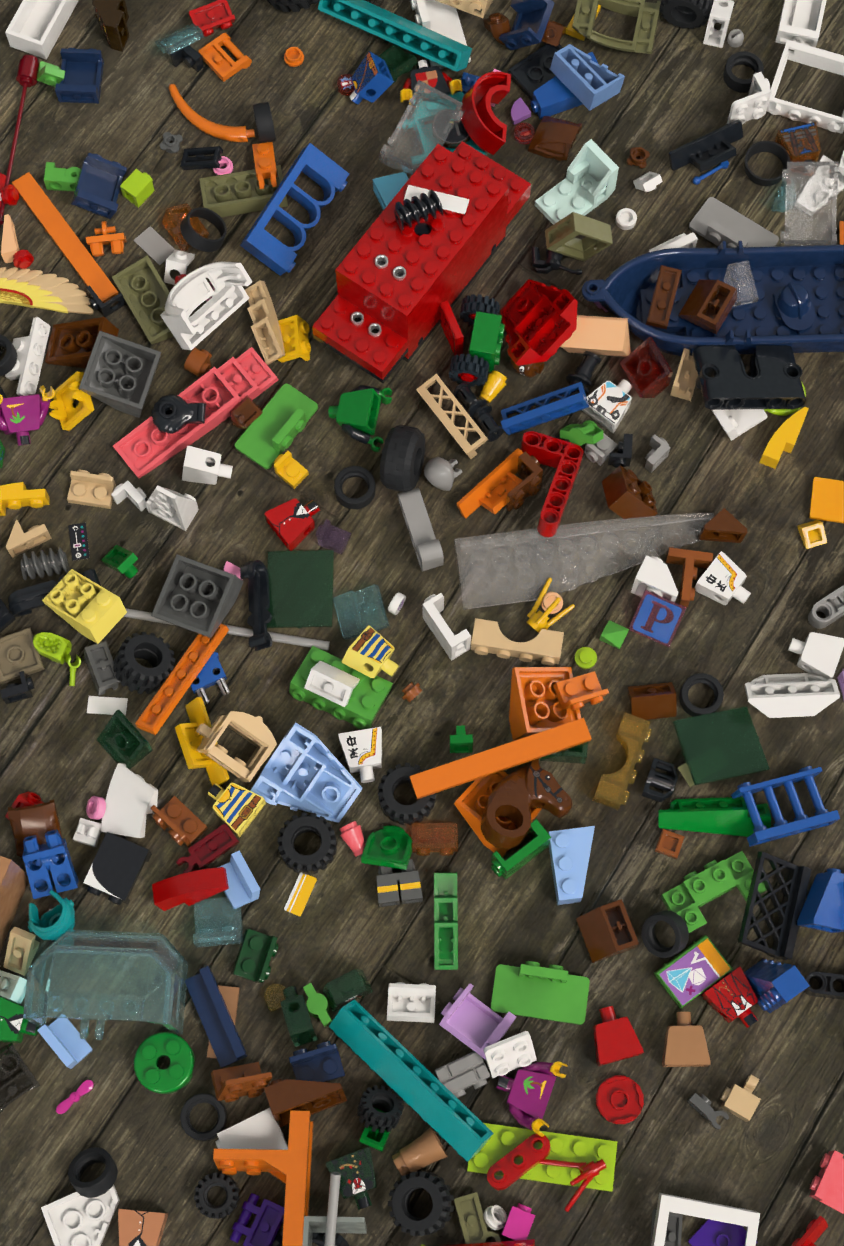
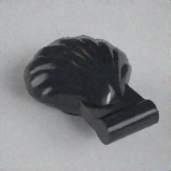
M175 394L163 396L154 404V409L151 413L153 424L158 427V430L170 434L181 430L188 423L204 424L206 404H187L180 396Z

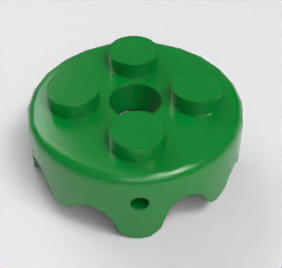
M159 1032L149 1036L139 1045L134 1057V1070L139 1082L148 1090L160 1094H171L186 1086L192 1079L195 1056L188 1042L174 1033ZM162 1056H168L170 1058V1066L164 1070L159 1069L157 1065L158 1059Z

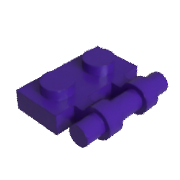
M251 1193L247 1202L244 1201L241 1207L243 1211L238 1221L234 1222L231 1228L233 1232L229 1240L238 1243L241 1236L245 1235L247 1237L243 1246H272L284 1220V1207L267 1199H264L261 1207H258L256 1204L260 1197ZM251 1215H257L251 1228L246 1227Z

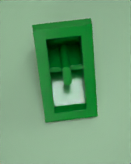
M374 1107V1109H376V1110L379 1111V1112L387 1113V1112H385V1111H382V1110H380V1109ZM371 1126L368 1129L365 1127L359 1142L383 1152L390 1132H387L386 1129L384 1133H379V1129L373 1132L371 1131Z

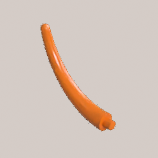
M169 85L170 94L178 109L189 122L204 133L231 142H248V138L255 137L254 129L247 130L246 126L220 125L200 116L184 101L176 85Z

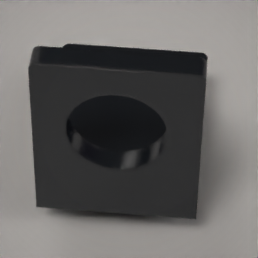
M91 286L86 287L91 298L89 299L91 306L95 311L99 309L104 317L109 316L126 305L122 293L102 303ZM119 301L117 305L110 307L114 302Z

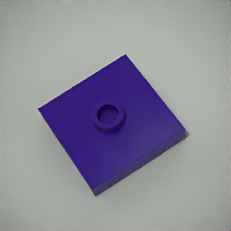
M707 1219L687 1242L691 1246H745L747 1231L741 1225Z

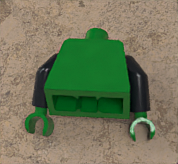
M360 385L350 392L343 393L338 406L329 407V417L336 418V422L348 436L365 445L369 443L372 451L379 452L381 448L375 446L374 442L383 444V439L379 436L374 438L370 436L375 433L381 402L383 404L391 403L392 398L385 395L391 396L392 390L384 388L382 391H379V388Z

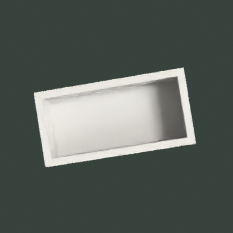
M23 0L5 32L10 47L47 60L79 0Z

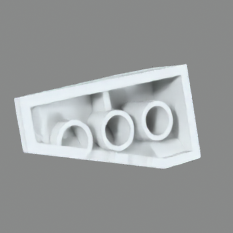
M158 485L145 504L149 513L185 531L199 510L196 499L186 493L182 495Z

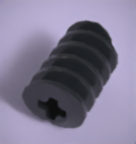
M429 190L428 196L425 193H421L419 198L413 196L411 202L409 199H405L403 205L400 202L395 203L394 214L399 228L403 231L404 223L411 228L412 220L419 225L420 217H423L427 222L428 214H431L436 219V211H439L443 216V208L437 194L433 190Z

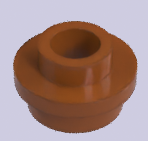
M412 682L402 690L404 695L401 698L411 702L422 692V689L419 687L420 684L418 682L415 685Z

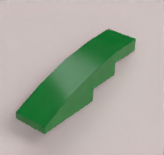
M434 872L435 970H458L457 872Z

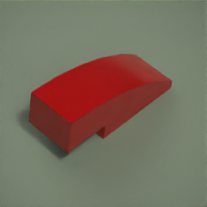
M224 867L183 873L152 884L154 904L163 911H167L182 903L191 906L229 889L227 873Z

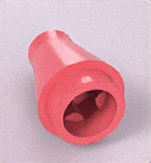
M354 821L339 830L341 838L352 850L355 857L363 853L365 841L361 826H358L357 822Z

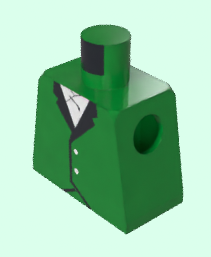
M0 997V1042L21 1043L24 1034L36 1036L40 1022L28 1019L30 1010Z

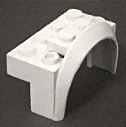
M215 262L204 265L190 272L176 283L168 295L165 311L160 316L181 348L192 350L249 299L242 286L250 285L252 280L240 262ZM206 278H208V279L210 280V282L212 283L213 287L215 288L214 291H213V289L211 288V286L209 285V283H208V281L206 280ZM212 296V298L208 302H206L200 309H198L192 316H190V314L201 303H203L205 300Z

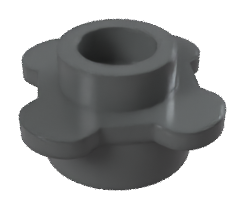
M165 132L160 148L168 153L178 152L180 142L183 141L182 136Z

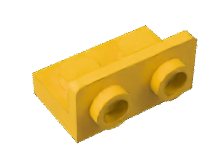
M298 315L278 320L285 355L279 358L278 361L283 363L299 357L305 361L310 360L311 346L308 336L310 332L308 323Z

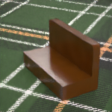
M672 682L628 687L631 718L633 721L676 717V691Z

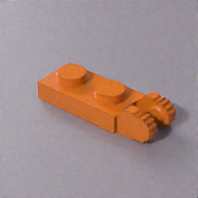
M273 142L252 144L259 188L264 189V179L268 178L271 180L272 187H277V170Z

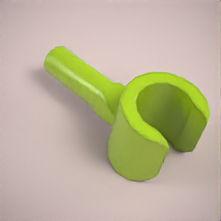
M67 654L65 661L70 666L69 686H75L76 668L81 665V659L76 654V661L70 663L71 656Z

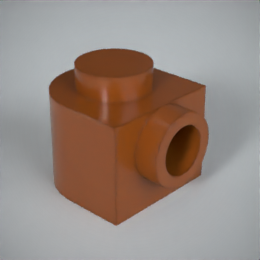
M194 347L185 361L184 369L201 377L210 370L212 355L204 349L198 350Z

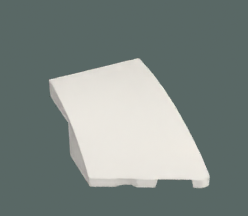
M124 763L117 764L105 800L106 810L102 817L101 832L143 838L145 837L146 816L153 813L151 810L153 805L157 807L158 789L152 784L146 783L139 774H134Z

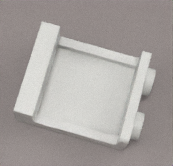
M442 593L438 595L433 594L424 600L423 619L452 661L470 650L471 635L467 629L457 635L452 633L440 615V612L444 610V596Z

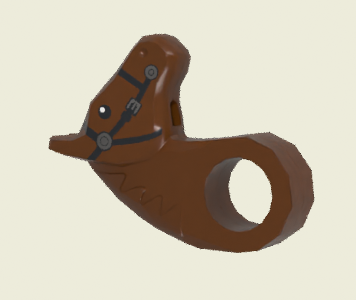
M539 758L529 761L527 766L511 772L497 784L490 794L481 819V831L485 839L493 846L510 849L517 847L522 842L531 827V807L548 810L557 818L567 815L572 808L570 796L558 784L552 773L540 767ZM502 816L510 819L517 829L507 830L501 827L495 817Z

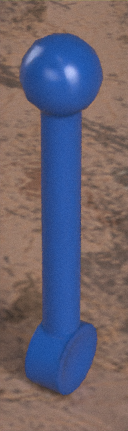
M721 162L719 166L700 177H694L693 183L698 185L701 180L722 168L727 169L729 162Z

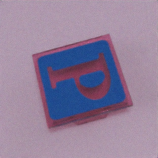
M645 590L629 630L670 647L687 607Z

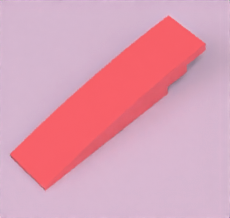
M251 347L238 358L232 357L218 369L213 367L177 395L187 404H206L204 424L188 423L181 430L170 434L158 430V427L153 424L152 416H150L114 444L113 447L139 479L231 416V410L247 395L252 400L276 383L278 378Z

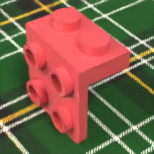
M833 1150L829 1151L828 1154H824L820 1162L821 1171L811 1182L810 1189L812 1191L809 1196L844 1214V1155Z

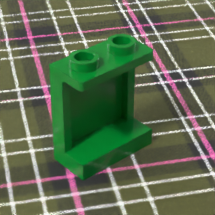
M537 819L531 823V827L527 832L532 841L507 860H504L497 851L492 853L491 863L493 865H491V868L498 877L502 875L506 880L549 847L551 836Z

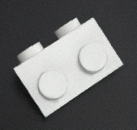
M389 983L387 1021L434 1023L436 986L426 983Z

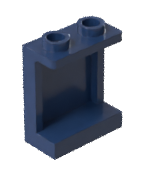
M512 0L510 6L517 12V16L511 32L501 34L499 39L510 51L541 43L555 3L552 0Z
M62 48L60 51L62 57L61 70L65 71V75L59 84L56 83L55 92L58 101L99 104L104 66L101 51L96 49Z
M88 153L82 162L71 204L111 219L118 208L116 202L127 168L118 162L106 160L98 154Z

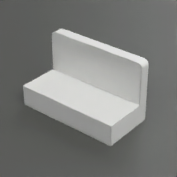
M319 661L311 669L304 688L345 707L360 679Z

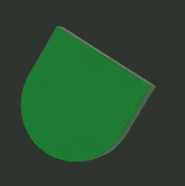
M384 826L383 829L375 833L372 832L367 838L361 862L407 870L413 850L412 839L401 827Z

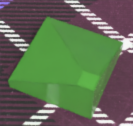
M609 620L600 636V641L620 649L629 629Z

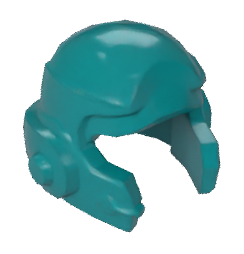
M50 890L49 893L60 904L44 913L40 920L37 906L34 903H29L28 929L43 940H59L69 935L75 927L74 902L71 899L62 898L59 894Z

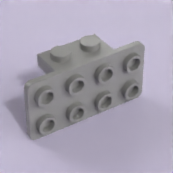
M714 197L707 199L689 224V228L717 246L722 241H726V248H737L738 241H742L743 247H775L779 241L777 235Z

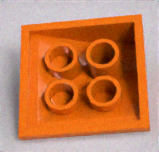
M571 667L512 668L509 722L513 741L581 719L580 709L572 711L571 708L562 710L553 687L557 682L573 678Z
M504 771L476 779L454 803L483 845L492 852L497 851L502 858L510 849L495 847L485 839L481 831V819L490 794L497 784L508 775ZM531 807V823L542 808ZM502 816L495 817L501 827L507 830L517 829L510 819Z

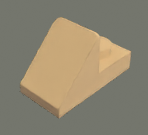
M16 520L6 548L13 558L52 538L45 524L35 525L28 532L24 533L20 523Z
M14 927L10 931L3 967L25 976L40 942L35 940L36 935Z

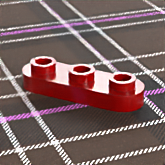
M533 1134L493 1164L487 1172V1180L490 1186L496 1190H504L544 1160L551 1151L549 1139L545 1135L540 1137L538 1134ZM541 1142L543 1146L541 1149H535L534 1144ZM516 1157L523 1158V1162L519 1165L515 1164L514 1160ZM502 1172L504 1175L502 1179L497 1180L495 1179V1174Z

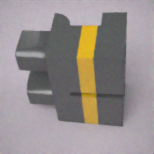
M410 859L407 870L401 869V873H393L391 867L379 866V875L376 876L379 907L400 905L397 883H400L402 904L423 902L419 872L415 869L413 859Z

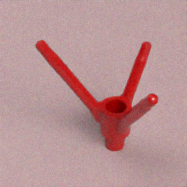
M544 1159L538 1163L578 1168L581 1174L574 1178L570 1185L574 1186L583 1179L584 1181L565 1207L566 1212L571 1209L593 1177L599 1175V1171L606 1168L603 1159L595 1163L594 1161L576 1163Z

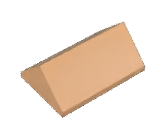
M577 315L576 330L560 347L568 353L583 354L585 351H589L596 355L630 357L628 318Z

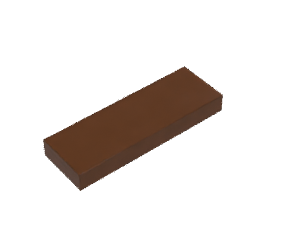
M661 265L646 325L667 330L682 270Z

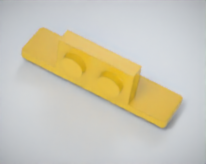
M196 697L185 706L191 723L179 724L175 727V731L188 769L206 768L212 786L215 783L220 786L229 780L227 770L204 753L197 751L202 743L203 736L197 733L196 730L203 723L208 727L212 725L202 697Z

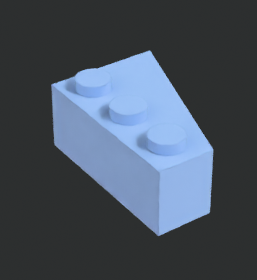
M595 826L549 831L548 833L551 836L549 852L557 905L579 903L582 900Z

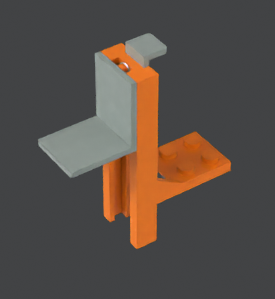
M290 1110L288 1150L214 1149L213 1153L214 1162L218 1170L222 1171V1174L235 1175L237 1171H243L248 1175H261V1172H268L286 1184L282 1246H312L313 1233H326L327 1216H309L313 1122H310V1111ZM337 1217L336 1233L366 1234L365 1218Z

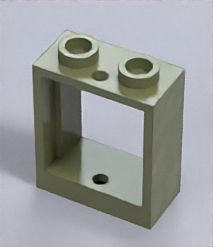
M575 212L570 213L545 230L548 250L581 261L588 260L613 244L611 225ZM579 234H580V235H583V236H586V237H585L584 239H582V240L579 239V238H576V236H578Z

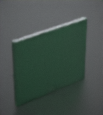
M334 550L268 552L270 608L268 611L272 614V620L267 623V628L333 627Z
M747 706L675 720L673 722L694 785L770 769Z

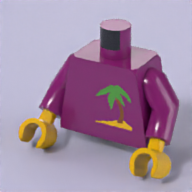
M44 385L40 386L41 397L39 394L3 398L0 394V430L4 431L5 435L16 434L18 446L30 445L29 432L37 431L43 425L49 410L50 399L55 395L52 386H50V391L45 393Z
M559 1061L555 1063L536 1062L522 1067V1069L517 1070L515 1079L504 1075L500 1076L496 1087L509 1093L506 1103L509 1105V1112L520 1125L533 1130L540 1137H544V1134L539 1131L540 1127L543 1125L549 1127V1124L542 1119L556 1076L566 1077L559 1070L562 1066L568 1067V1065Z

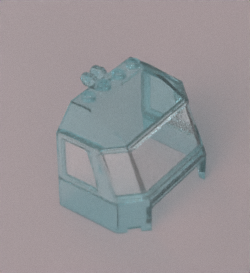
M68 929L47 947L33 965L28 968L23 1018L40 1028L46 1024L47 1017L82 1019L80 1025L81 1039H86L89 1034V1020H97L95 1029L96 1040H102L105 1020L142 1021L163 1024L167 1029L175 1031L177 1034H183L186 997L185 980L187 979L188 962L162 933Z

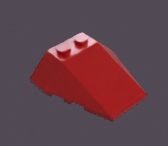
M528 279L500 310L502 324H505L507 333L505 341L509 344L507 352L516 365L521 366L547 361L572 336L577 327L578 301L568 290H561L552 285L546 286L544 283Z

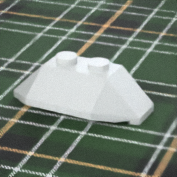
M810 673L762 675L751 682L745 683L748 702L769 718L815 716L840 698L835 679H826Z

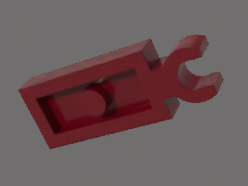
M224 823L187 849L191 855L179 858L176 863L178 866L183 863L189 864V867L183 873L192 872L197 864L202 870L236 846L239 841L228 825Z

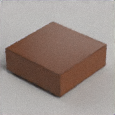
M662 829L655 852L677 859L684 836Z

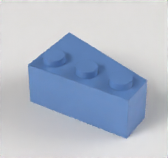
M569 44L554 53L550 70L589 111L620 93L625 78L624 75L620 73L617 75L608 70L607 65H599L591 60V56Z

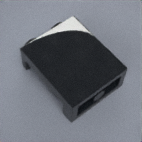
M107 832L83 884L88 887V892L96 896H100L102 893L109 896L108 900L117 905H121L122 902L128 904L130 901L129 895L145 861L149 862L152 853L147 848Z

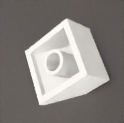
M646 555L635 578L631 593L644 599L647 594H650L674 605L678 590L667 564L663 563L658 557ZM652 600L653 603L670 610L667 606Z

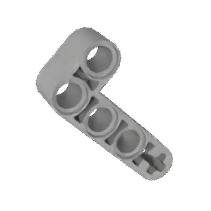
M419 488L398 493L397 497L421 570L426 571L443 566L444 556L439 539L435 537Z

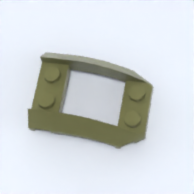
M578 0L572 28L584 37L612 49L652 54L658 20L660 19L661 1L657 0V3L645 2V0ZM598 4L603 8L620 14L638 17L633 41L609 37L593 30Z

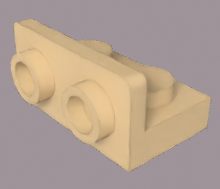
M85 470L70 471L72 480L67 497L68 503L111 509L113 502L111 494L116 488L113 477L106 473L90 474Z

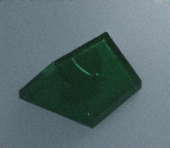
M120 710L114 713L97 738V741L116 763L126 764L129 770L153 750L149 742Z

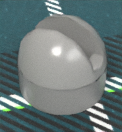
M740 29L730 31L727 38L728 44L731 47H740L743 44V32Z

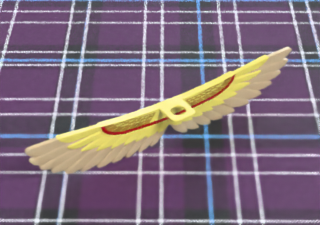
M6 267L0 268V303L40 308L67 314L92 315L94 313V310L88 306L91 304L89 302L90 298L85 297L87 293L79 290L78 285L69 283L67 278L57 277L56 274H43L41 270L30 271L27 268L19 270L17 267L8 270Z

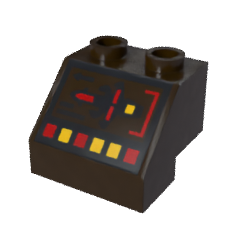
M92 0L99 27L111 49L123 52L129 38L126 24L129 15L125 0Z

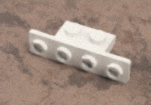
M38 317L33 318L30 335L14 338L12 343L18 355L17 362L13 369L5 374V377L9 380L19 379L16 392L19 396L35 395L50 332V325Z

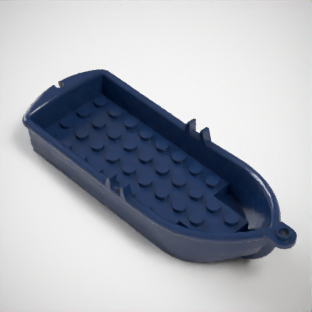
M722 241L717 248L662 249L635 257L618 267L606 280H589L582 287V296L586 300L600 302L606 310L615 314L617 318H628L629 330L648 345H650L651 339H653L659 351L671 355L682 356L683 350L686 348L690 350V356H693L692 351L703 345H734L739 354H755L756 345H787L792 347L793 353L844 352V245L743 247L742 241H738L737 248H726V241ZM661 265L682 270L667 330L646 325ZM699 279L720 280L737 288V300L717 334L678 316ZM790 282L805 287L815 308V321L806 330L797 331L786 326L776 306L775 295L777 291Z

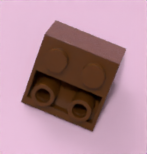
M699 279L678 316L717 334L737 300V288L720 280Z
M620 465L602 481L608 508L623 519L650 517L658 514L655 506L656 501L651 492L652 487L645 480L641 481L632 470H626Z
M622 899L598 907L576 918L592 963L634 949L639 944Z

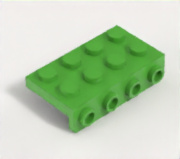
M312 646L290 682L289 693L296 700L305 701L317 710H324L339 720H345L353 724L358 729H370L393 683L379 676L370 678L343 664L342 659ZM319 661L360 679L345 707L304 688L311 669Z

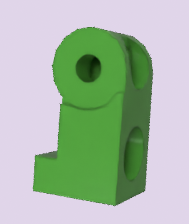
M46 162L44 175L46 189L75 191L80 168H56L55 163Z

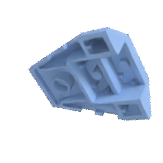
M295 722L264 766L250 791L262 796L269 804H281L290 807V810L297 811L299 809L315 813L317 817L322 816L326 820L339 823L362 791V787L314 733Z

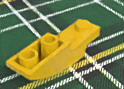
M24 482L0 486V516H6V508L16 510L25 506L41 508L43 505H49V495L46 489L27 490Z

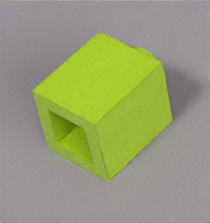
M137 169L120 185L123 197L138 208L155 191L151 176Z

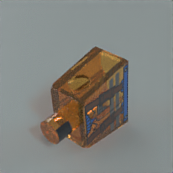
M816 122L778 130L775 142L787 150L790 156V167L801 166L805 174L814 171L815 166L813 163L818 160L821 152Z

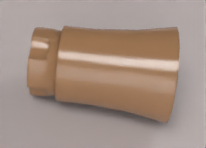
M430 1127L413 1142L400 1149V1152L394 1154L392 1159L401 1176H404L447 1158L448 1155L435 1131Z

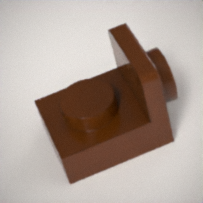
M549 20L541 41L558 46L562 35H566L567 26Z

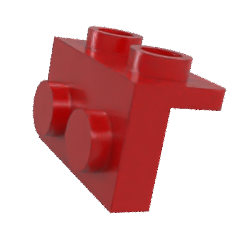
M217 0L188 12L197 36L203 35V37L212 35L215 29L221 28L225 30L232 27V23L236 19L235 15L231 12L227 0Z

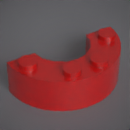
M498 71L482 75L466 92L460 106L461 121L468 135L481 150L492 155L506 143L507 125L494 115L491 103L499 104L510 92L511 74Z

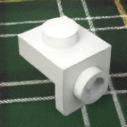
M129 481L119 484L111 494L116 504H119L128 497L140 511L146 508V494L141 488L138 487L136 489Z

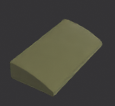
M281 165L276 166L277 187L283 180ZM255 169L199 178L204 208L214 211L220 217L262 211L277 187H272L270 178L264 179V189H260ZM286 196L280 203L279 207L288 206Z
M148 255L112 276L151 344L174 337L160 316L165 311V304L170 292Z

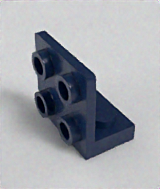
M330 1041L316 1045L317 1049L309 1052L307 1048L293 1052V1057H289L296 1080L327 1082L345 1076L336 1044L331 1045Z

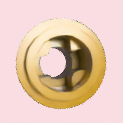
M492 370L491 373H488L487 382H485L479 398H484L487 400V403H491L506 386L507 378L500 372Z

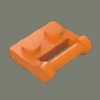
M227 33L221 34L198 50L203 61L223 82L241 69L248 68L252 63V60L231 42V38ZM221 46H225L234 55L237 61L234 62L231 59V57L221 48Z

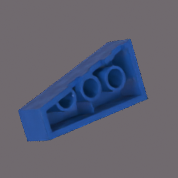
M762 959L744 972L754 993L758 997V1005L763 1011L767 1010L769 1014L810 986L795 965L787 963L782 965L778 961L774 963L773 960L767 961V959Z

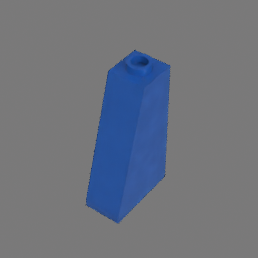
M593 52L588 53L592 57L591 60L598 63ZM557 76L533 92V100L531 101V108L534 113L538 114L540 120L543 116H552L583 105Z

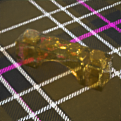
M626 712L624 713L615 739L621 743L625 750L626 763L615 773L602 774L593 801L619 810L621 804L626 805L630 792L626 791L628 783H634L638 772L634 770L636 762L641 763L645 752L641 747L643 742L648 743L652 730L648 729L650 721Z

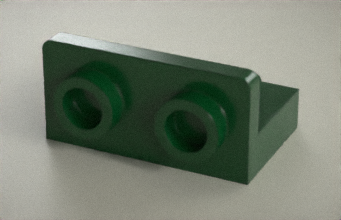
M246 929L231 974L255 983H263L264 979L267 980L271 971V966H269L271 957H274L278 950V943H276L278 937Z

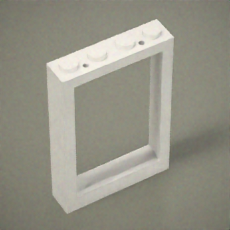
M659 1193L651 1246H664L669 1212L746 1226L745 1246H756L760 1219L759 1212Z

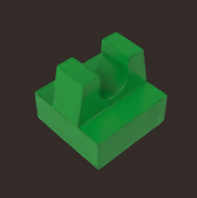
M465 725L456 726V735H450V753L473 752V734L466 735Z

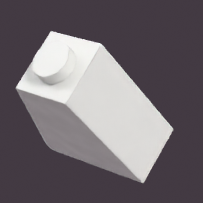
M271 1108L217 1133L219 1140L215 1141L218 1149L288 1150V1144L272 1114Z

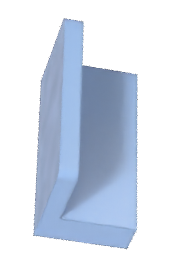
M240 850L232 853L230 862L220 867L226 869L229 889L224 890V893L232 908L237 909L259 899L260 887Z
M64 1014L49 1026L44 1024L37 1030L65 1066L70 1069L93 1050Z

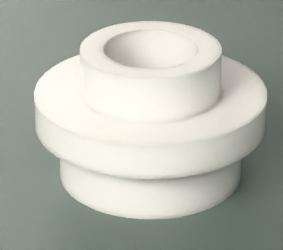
M494 1205L484 1210V1220L491 1229L500 1230L505 1226L507 1214L502 1207Z

